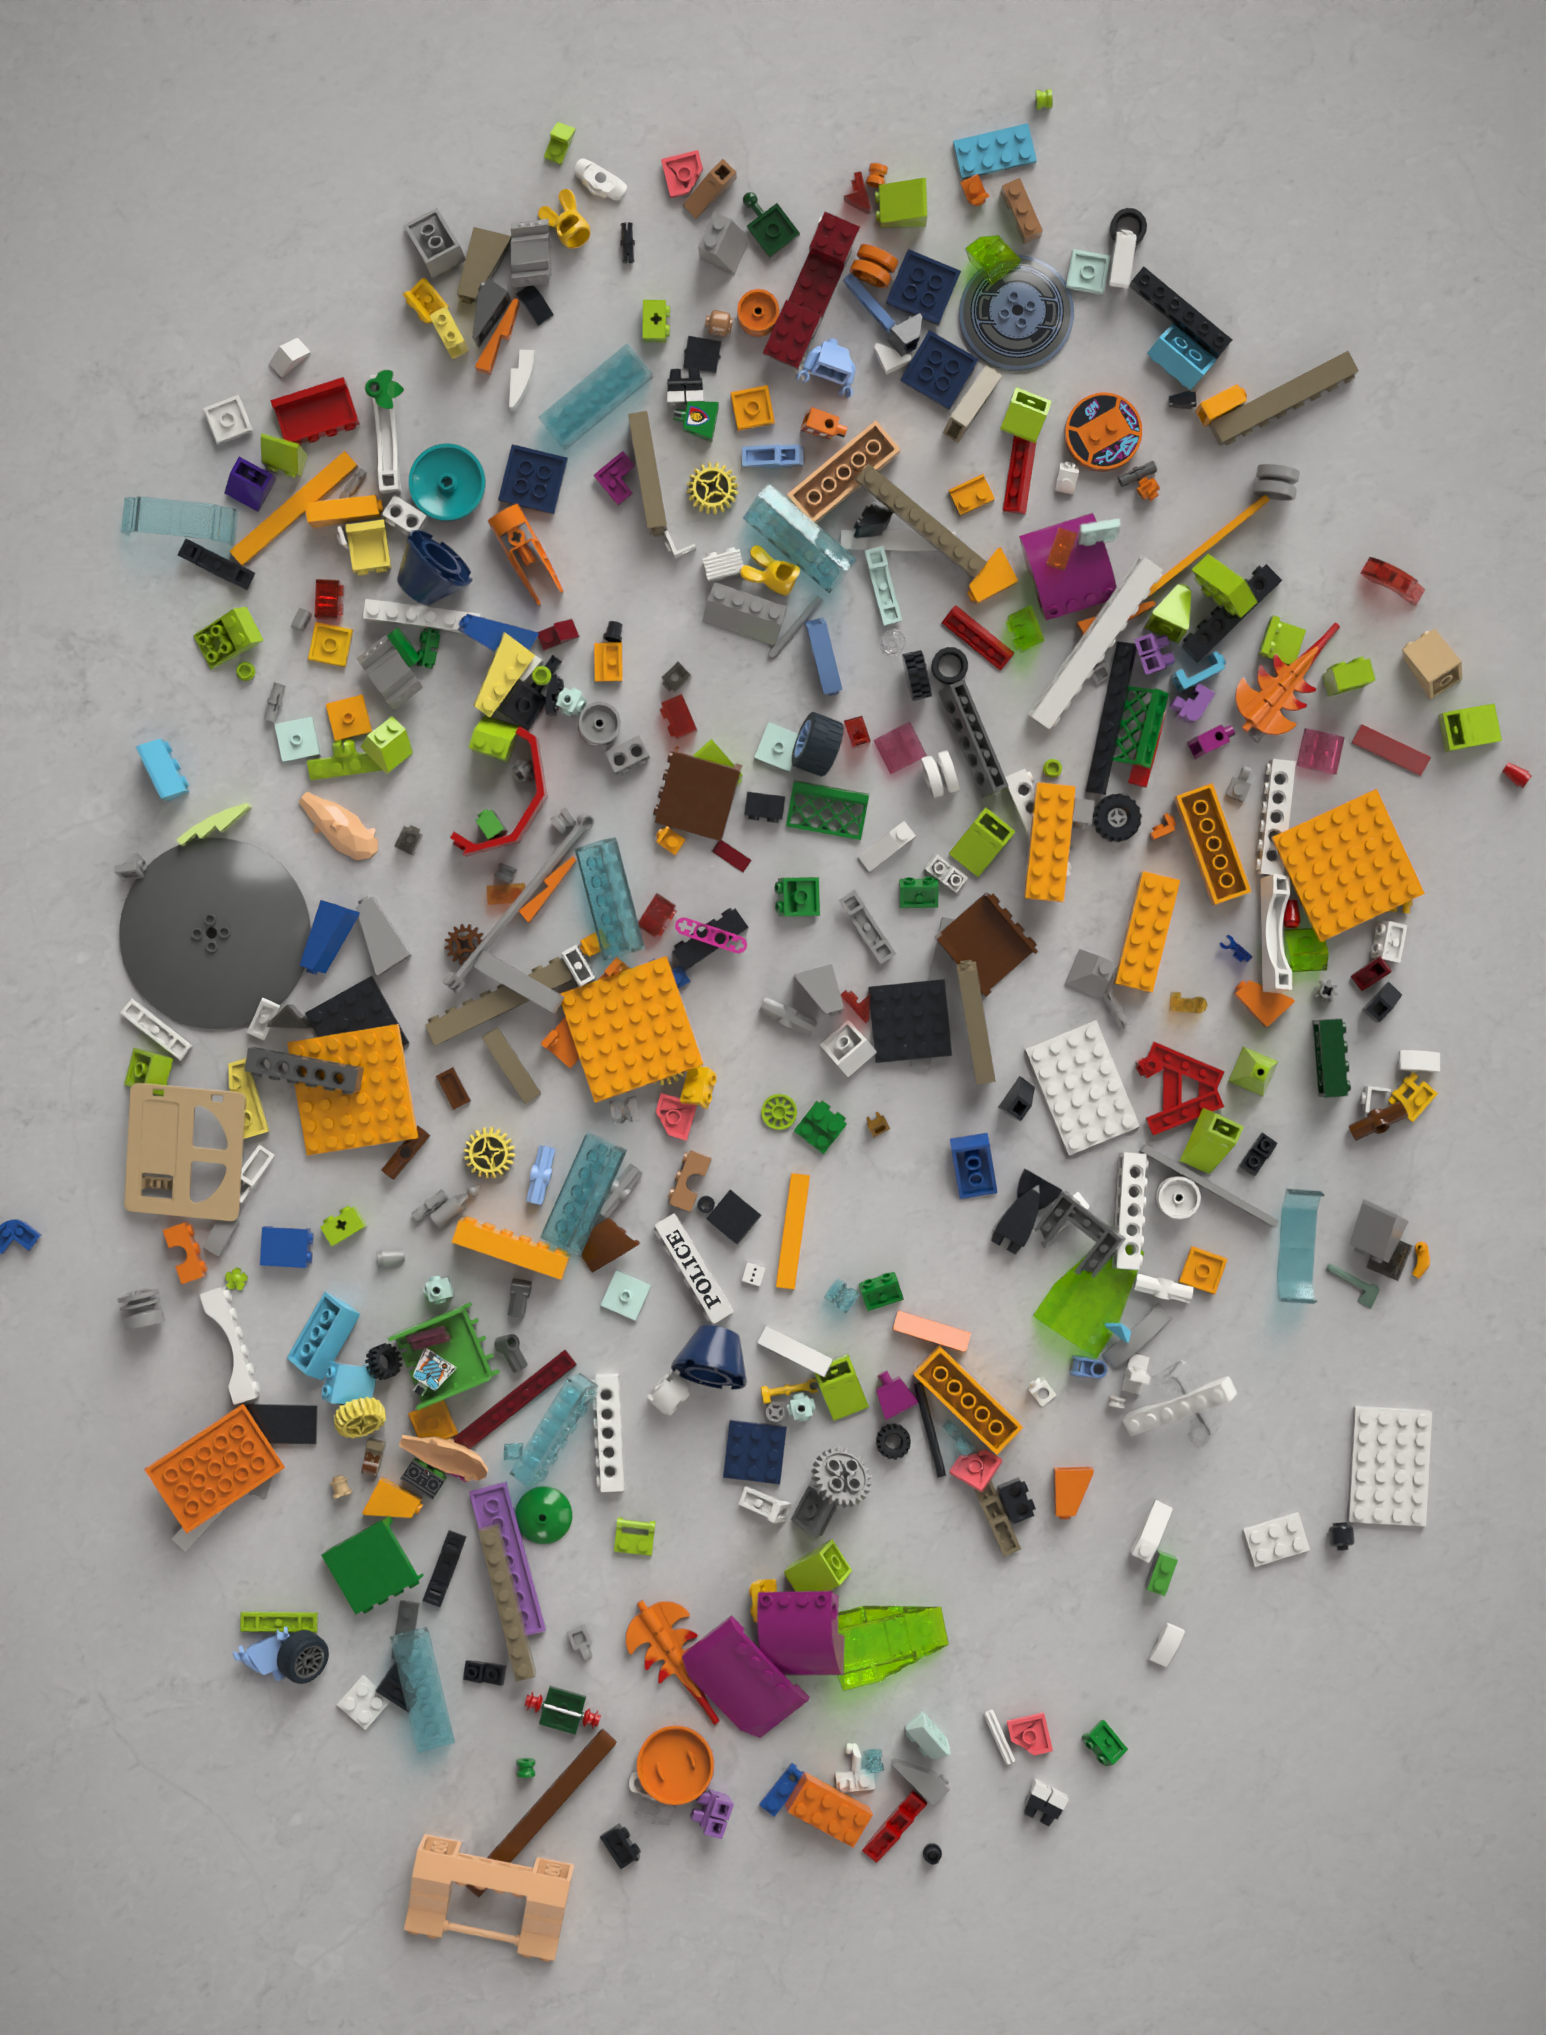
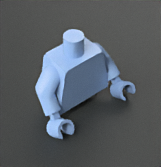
M832 338L824 341L821 346H816L808 353L803 364L804 369L796 375V380L800 378V375H803L805 377L804 384L809 380L808 372L811 370L813 375L844 385L838 391L839 397L844 395V391L847 393L846 398L853 394L850 384H853L856 367L849 356L847 348L838 346V341Z
M284 1627V1632L276 1629V1634L248 1646L246 1652L243 1646H239V1653H236L234 1650L232 1651L234 1659L237 1661L241 1660L246 1666L262 1675L272 1672L276 1681L285 1678L278 1669L277 1654L282 1643L290 1636L288 1628Z

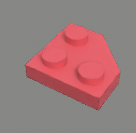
M696 150L661 159L670 198L689 194L703 172L699 151Z
M661 1093L655 1112L669 1136L687 1141L697 1105L682 1104L680 1098Z
M987 1450L978 1451L979 1453L971 1455H960L949 1470V1473L982 1493L1002 1464V1459Z
M1044 1712L1007 1720L1010 1738L1013 1743L1020 1745L1033 1755L1053 1751Z

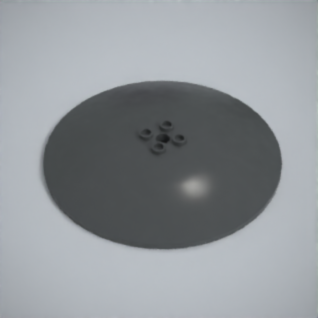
M205 838L186 842L185 846H175L154 859L144 870V878L136 879L129 890L122 909L119 926L120 948L124 965L133 984L141 995L158 1011L173 1020L205 1029H225L245 1025L252 1022L262 998L280 1005L298 983L305 968L300 966V962L311 931L307 904L291 874L280 862L263 850L248 843L225 838ZM212 927L217 930V936L213 939L207 935L208 929Z

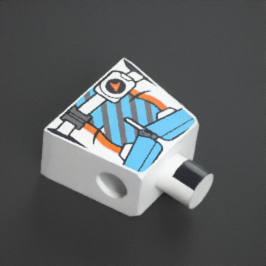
M425 1348L413 1374V1377L419 1380L413 1391L422 1397L429 1387L436 1391L457 1367Z

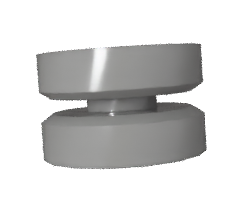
M1258 465L1256 477L1261 481H1257L1254 484L1253 494L1259 497L1266 495L1271 500H1294L1297 489L1292 484L1298 482L1300 472L1295 468L1283 465Z
M594 702L586 706L581 712L578 730L586 743L597 747L606 746L616 739L620 731L621 719L619 713L612 705L606 702ZM596 721H599V723L603 722V726L598 727Z

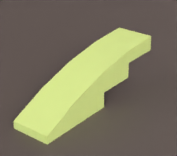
M245 803L212 815L190 828L176 840L181 846H185L186 842L192 841L196 836H199L201 839L207 838L217 828L220 832L224 833L248 812L252 806Z

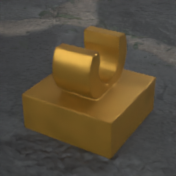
M875 1112L877 1118L871 1120L869 1116L866 1117L867 1126L874 1138L890 1129L884 1115L881 1116L879 1112Z

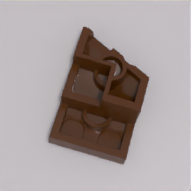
M610 1218L572 1240L592 1273L640 1244L638 1240H633L626 1235L627 1231L619 1227Z

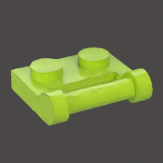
M617 1517L614 1552L652 1556L656 1521L641 1522L623 1520L622 1517ZM622 1527L649 1530V1533L646 1535L622 1532Z

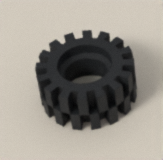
M380 1344L370 1349L369 1353L366 1354V1357L369 1358L365 1360V1363L369 1364L366 1369L371 1370L369 1372L370 1375L375 1374L373 1378L386 1380L396 1376L401 1371L400 1367H402L403 1363H399V1361L403 1359L398 1356L401 1354L400 1351L396 1352L397 1348L395 1346L391 1347L392 1344ZM381 1355L387 1359V1369L381 1365Z
M896 1423L883 1426L877 1433L876 1445L878 1451L887 1459L897 1460V1458H902L908 1453L911 1446L908 1431ZM892 1434L898 1435L901 1439L900 1446L895 1449H891L886 1445L887 1437Z

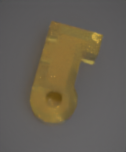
M1171 992L1169 1011L1202 1013L1207 1009V1001L1203 997L1181 998V992Z

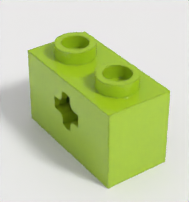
M643 300V342H666V337H670V325H666V317H670V306H667L666 300ZM655 318H659L658 325H654Z
M348 1205L339 1211L340 1215L334 1218L331 1215L323 1220L324 1224L320 1228L331 1247L367 1226L356 1206L350 1208ZM340 1220L342 1222L346 1221L345 1229L344 1227L339 1228Z

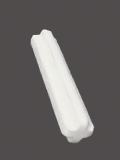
M988 1710L984 1713V1717L1005 1764H1012L1015 1762V1758L994 1711Z

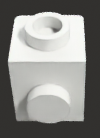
M1071 462L1060 463L1055 491L1074 494L1079 466Z

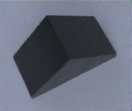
M534 285L527 286L516 294L538 326L554 315Z

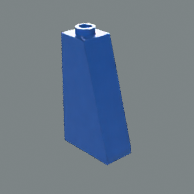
M468 613L461 618L458 631L494 653L497 647H499L503 632L507 633L528 650L531 649L539 633L529 629Z
M320 900L300 966L307 968L306 972L317 975L318 972L326 974L359 917L360 912Z

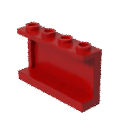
M344 377L270 400L284 440L299 444L300 446H302L301 443L307 441L309 443L317 442L320 440V437L326 435L327 437L335 436L338 434V431L354 430L357 425H360Z

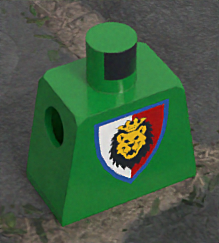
M689 401L687 402L686 410H674L673 420L684 422V432L713 442L719 402Z

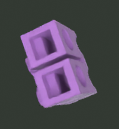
M1151 633L1134 639L1139 656L1142 657L1140 659L1146 675L1165 670L1167 666L1176 662L1173 652L1162 655L1160 648L1170 645L1167 635L1156 637Z
M1200 683L1195 685L1191 691L1195 695L1193 700L1190 698L1183 700L1177 696L1170 704L1169 708L1177 713L1175 717L1179 720L1183 719L1187 723L1198 720L1215 695L1213 691Z
M709 1789L708 1792L705 1791L696 1799L697 1803L703 1804L702 1810L693 1808L690 1818L699 1823L700 1827L704 1828L703 1833L705 1835L722 1839L728 1824L726 1820L729 1821L734 1803L728 1795Z

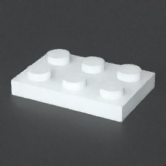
M1298 1512L1243 1529L1255 1567L1310 1550Z

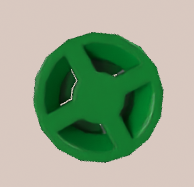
M520 1758L516 1760V1765L518 1766L517 1777L531 1778L535 1776V1759Z

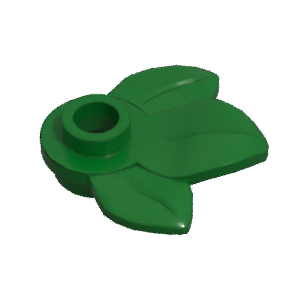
M392 370L380 371L375 378L368 380L365 384L366 394L374 398L376 404L384 409H392L394 407L392 398L400 396L404 391V388L399 383L392 380ZM374 385L378 386V391L376 392L371 390V387Z

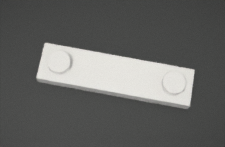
M133 998L120 1012L122 1016L179 1061L185 1057L193 1046Z

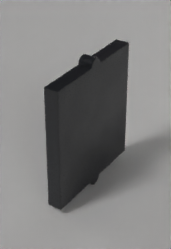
M688 336L687 347L684 350L683 368H698L701 371L716 373L718 360L721 359L719 354L722 341Z

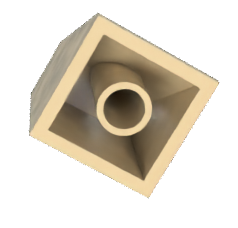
M1436 629L1423 633L1419 639L1409 642L1402 649L1403 659L1430 700L1462 680V661Z

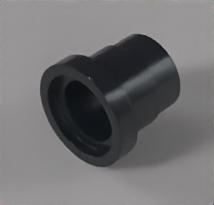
M609 621L606 633L603 634V639L608 642H621L623 624Z
M935 1843L927 1844L923 1849L924 1859L931 1865L937 1864L942 1857L941 1848ZM930 1852L938 1854L935 1859L928 1858Z

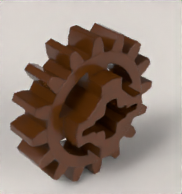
M464 924L460 925V929L453 927L455 932H448L451 937L450 939H445L449 945L444 948L450 950L447 956L453 955V962L459 959L460 965H463L464 961L469 958L462 957V955L467 952L473 953L476 949L474 946L475 937L479 945L482 942L481 937L484 935L483 933H477L478 927L472 930L471 924H468L467 928H465ZM461 932H469V934H467V936L464 937L458 935ZM459 940H469L468 945L472 948V950L469 948L462 949L463 944H461ZM453 941L457 943L456 952L453 949Z

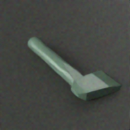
M1332 1264L1327 1265V1271L1364 1290L1358 1302L1372 1308L1379 1293L1377 1285H1369Z

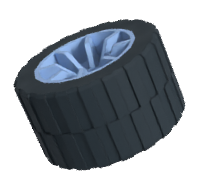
M811 712L804 720L794 744L791 758L792 765L815 775L825 776L832 767L839 752L844 733L843 723L816 712Z

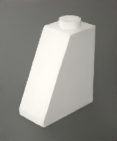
M1130 230L1116 232L1108 276L1109 286L1129 289L1136 244V235Z

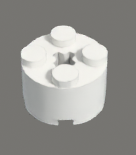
M670 1370V1375L667 1373L663 1375L653 1386L654 1393L652 1395L648 1393L646 1399L663 1414L670 1416L677 1409L676 1405L680 1401L684 1402L690 1395L688 1392L689 1385L675 1372Z

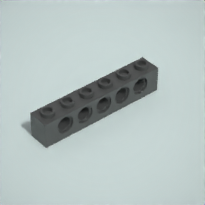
M965 680L951 684L938 691L981 797L984 798L1009 787Z
M251 1047L247 1050L244 1071L251 1072L250 1075L262 1077L263 1074L268 1075L269 1079L272 1080L284 1078L287 1079L288 1083L298 1084L299 1082H304L305 1086L308 1087L320 1085L324 1086L323 1089L335 1091L336 1088L341 1089L342 1093L353 1094L361 1089L364 1068ZM266 1059L270 1062L269 1069L264 1065ZM283 1063L288 1065V1072L283 1070ZM302 1066L307 1070L306 1076L301 1073ZM320 1070H323L325 1073L324 1080L319 1076ZM339 1073L344 1078L343 1083H340L337 1079Z

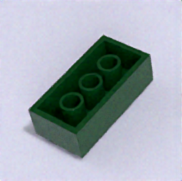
M1343 1019L1312 1020L1318 1097L1348 1096V1092L1351 1091L1350 1080H1347L1349 1062L1345 1059V1053H1348L1347 1042H1344L1346 1023L1343 1022Z

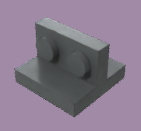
M808 1486L791 1520L808 1534L817 1538L818 1535H823L837 1507L834 1501L829 1504L828 1498L823 1500V1494H817L818 1491L815 1488Z

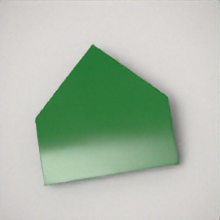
M398 627L387 635L408 667H411L420 660L417 651Z

